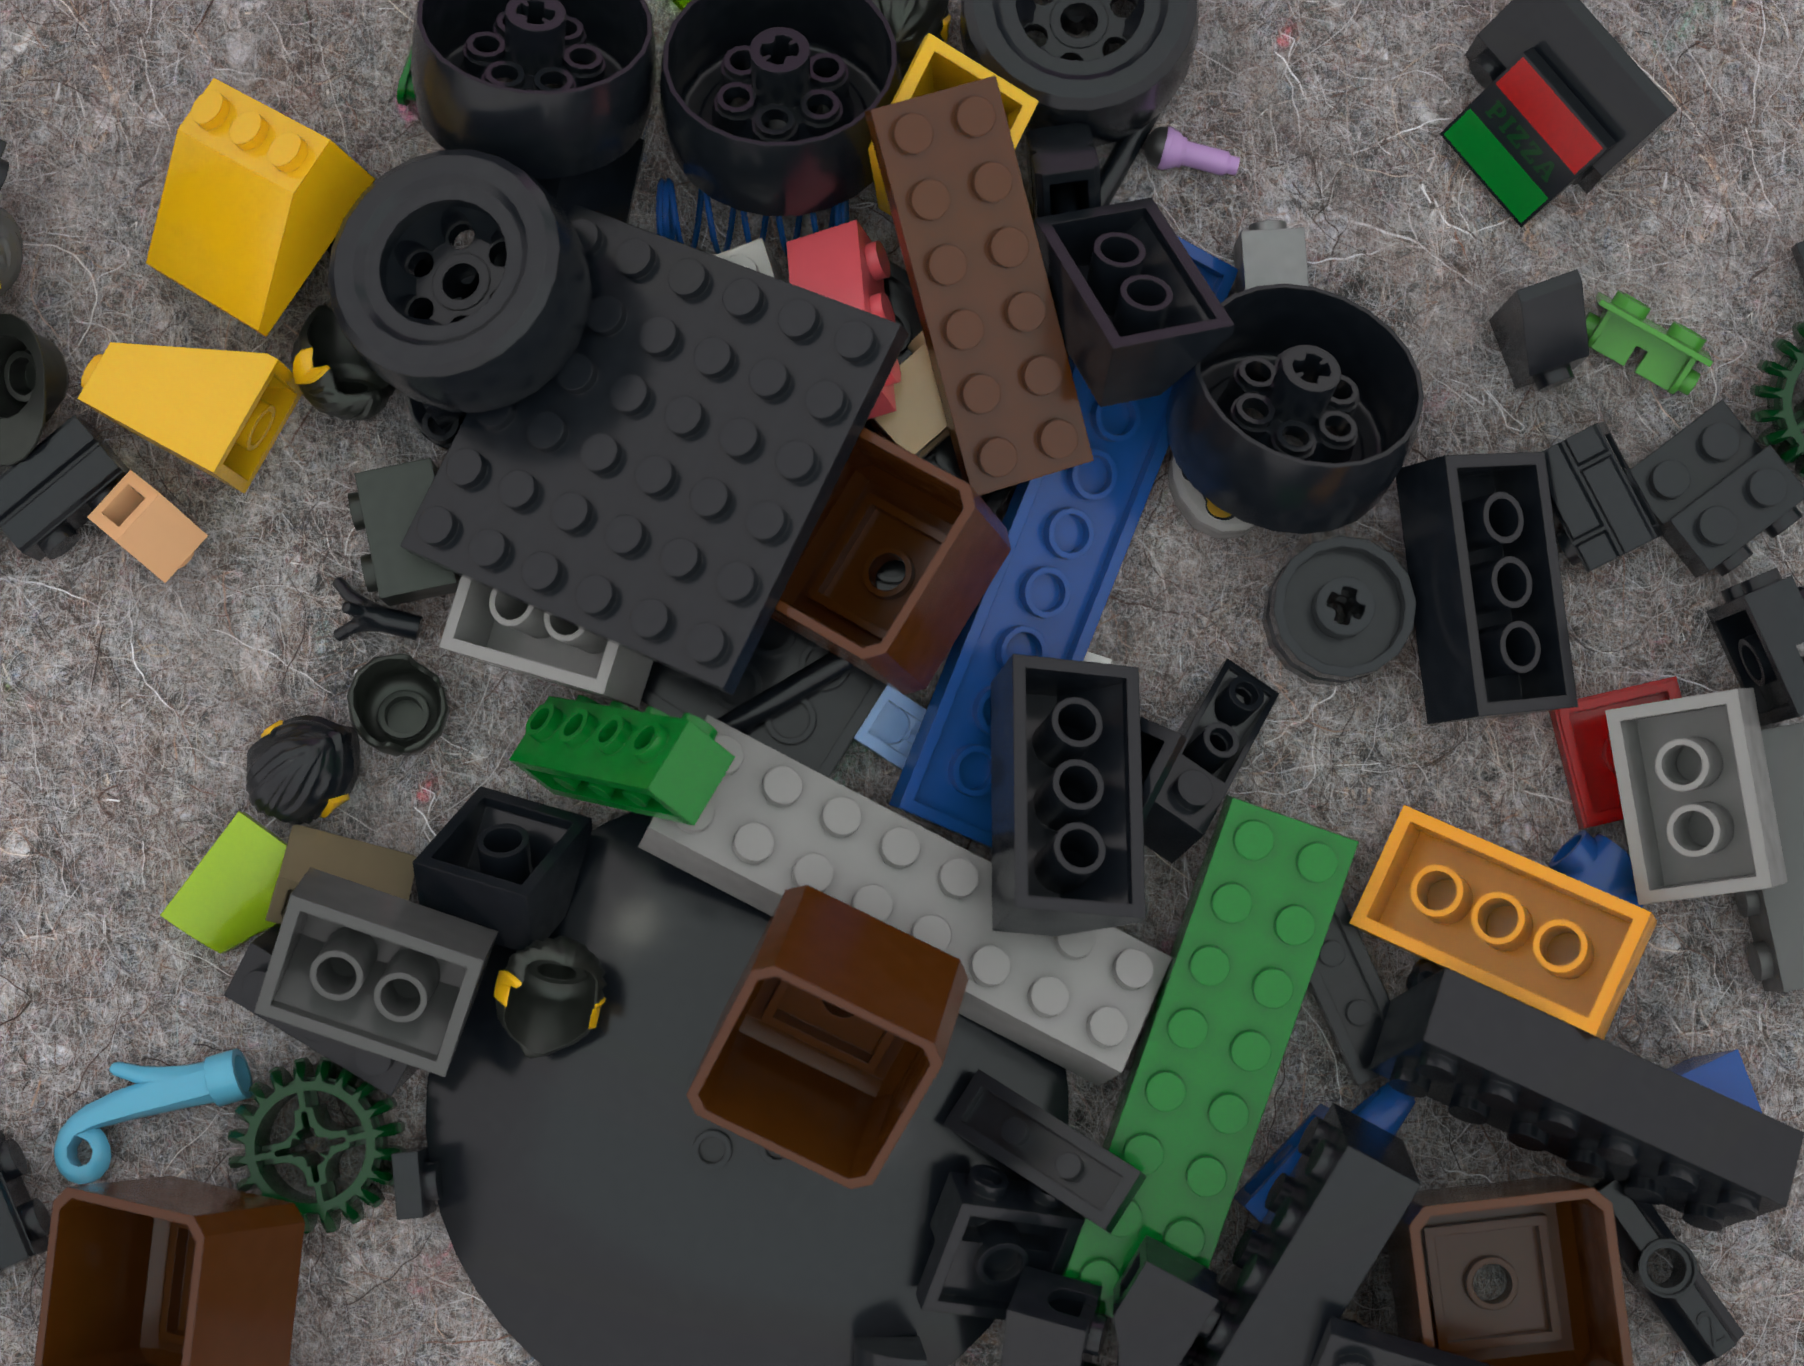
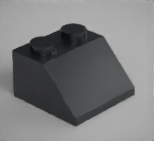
M480 786L412 862L418 902L425 907L498 931L494 944L518 951L524 950L536 940L544 941L545 938H549L567 915L593 829L592 818Z

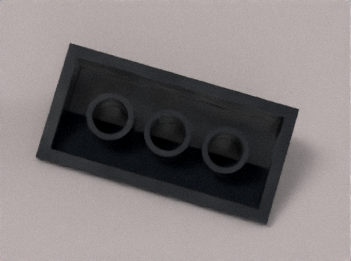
M1012 654L991 682L992 931L1061 936L1141 923L1146 919L1139 667Z

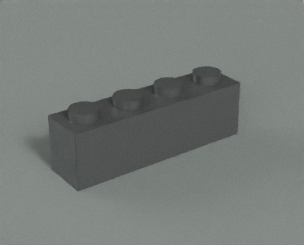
M1804 722L1761 730L1788 882L1773 888L1734 893L1740 914L1744 918L1748 917L1753 943L1748 944L1747 956L1751 972L1757 981H1762L1764 991L1788 992L1804 989Z

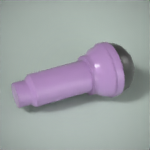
M1171 126L1159 127L1153 130L1145 141V157L1149 164L1159 170L1180 168L1182 165L1220 176L1224 174L1235 176L1239 167L1240 157L1230 155L1229 151L1187 141V137H1184Z

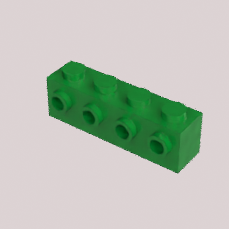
M578 695L575 700L549 696L545 703L536 708L526 723L524 737L509 760L555 795L695 826L735 756L715 741L718 735L717 730L693 714L683 713L681 718H676L654 707H647L644 712L635 711L618 701H612L609 706H606L586 696Z

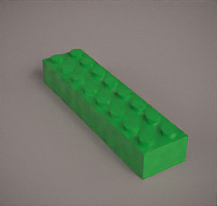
M1226 794L1170 953L1172 959L1153 1001L1102 1146L1141 1171L1146 1176V1179L1111 1234L1085 1218L1062 1275L1102 1286L1099 1313L1113 1318V1289L1146 1235L1209 1269L1356 852L1358 841Z

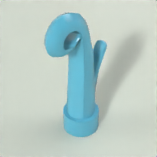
M235 1048L208 1056L202 1062L179 1066L157 1067L124 1062L112 1063L109 1072L116 1077L136 1084L116 1090L97 1099L73 1114L58 1132L54 1147L55 1164L60 1174L68 1181L76 1184L92 1183L104 1175L111 1161L110 1144L105 1133L100 1128L211 1103L222 1107L249 1099L251 1097L249 1088L253 1083L251 1072L243 1053ZM83 1139L92 1148V1157L86 1165L81 1164L78 1159V1146Z

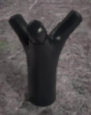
M337 577L333 581V586L345 601L342 605V611L353 616L349 622L334 630V637L338 641H342L355 633L368 631L385 632L417 641L423 616L377 604L354 591L342 577Z

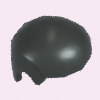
M397 653L374 657L355 673L347 694L350 719L356 732L367 744L388 755L395 757L400 755L410 756L423 752L442 735L449 714L445 689L441 685L442 682L438 675L418 663L408 654Z

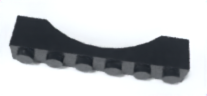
M1146 1235L1113 1289V1318L1118 1341L1116 1366H1188L1189 1357L1186 1356V1353L1197 1336L1205 1339L1210 1335L1222 1312L1223 1303L1219 1301L1217 1273Z

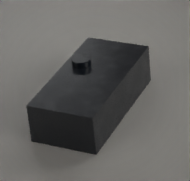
M1545 452L1444 455L1402 467L1396 476L1408 575L1416 600L1414 624L1427 724L1527 715L1578 707Z

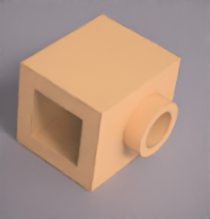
M132 470L121 479L87 517L164 583L178 569L185 566L191 560L195 550L208 537L204 531L161 493Z

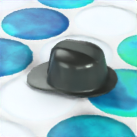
M0 314V466H13L28 457L38 444L45 422H48L65 398L69 384L68 367L64 355L59 348L47 338L37 335L27 321L14 314Z

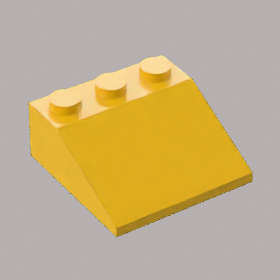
M213 78L205 91L195 100L191 111L177 129L146 264L267 337L337 236L346 214L359 196L373 184L375 178L331 139Z

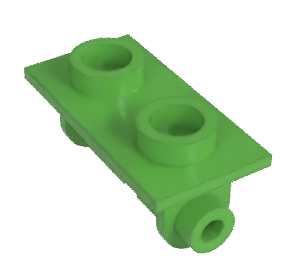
M1620 290L1617 291L1613 299L1598 292L1596 295L1597 303L1605 309L1600 317L1592 312L1586 315L1589 348L1624 366L1636 346L1640 347L1646 353L1634 372L1667 390L1672 395L1677 390L1685 395L1692 391L1701 375L1692 369L1697 360L1708 367L1713 363L1710 354L1702 349L1707 341L1704 337L1673 321L1668 330L1646 318L1651 311L1649 306Z

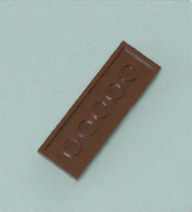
M996 75L864 111L962 481L970 484L980 496L1094 461Z

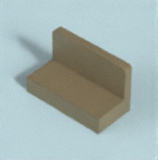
M298 824L293 825L265 920L282 924L290 895L310 867L409 901L414 879L412 862L417 857Z

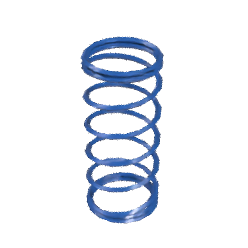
M661 177L658 180L656 194L657 234L674 241L676 235L677 242L684 244L673 180L671 178L664 180ZM699 189L695 226L690 247L695 249L697 247L703 202H705L711 242L715 253L719 254L721 250L714 226L711 199ZM849 200L831 208L828 228L849 222ZM730 207L726 241L722 252L729 250L732 242L736 209ZM740 211L746 243L752 242L747 212ZM816 212L810 213L813 233L819 232ZM763 215L760 238L764 242L766 240L769 216ZM803 215L796 216L793 240L800 237ZM776 216L781 247L787 257V241L782 216Z

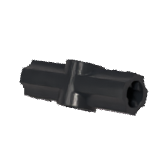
M1603 1178L1592 1187L1613 1203L1620 1262L1623 1265L1628 1282L1645 1295L1695 1366H1702L1713 1359L1719 1358L1736 1346L1738 1340L1745 1335L1698 1270L1693 1252L1684 1243L1677 1241L1652 1204L1642 1203L1627 1196L1624 1192L1625 1187L1619 1181ZM1663 1248L1672 1259L1673 1270L1671 1276L1665 1282L1656 1285L1647 1273V1262L1654 1251Z

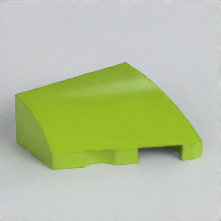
M238 811L160 916L195 940L220 954H224L248 942L251 937L276 924L265 919L287 843L247 813Z

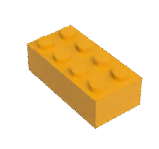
M1403 805L1349 924L1412 955L1433 962L1442 968L1451 969L1604 1040L1658 921L1650 911Z

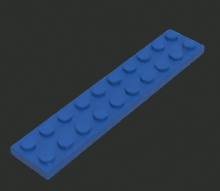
M1178 237L1219 302L1221 303L1226 300L1239 269ZM1070 355L1068 361L1094 461L1017 484L1002 521L1007 529L1011 551L952 645L889 802V805L991 849V682L1012 654L1075 661L1084 660L1169 446L1166 412L1172 386L1159 396L1100 407Z

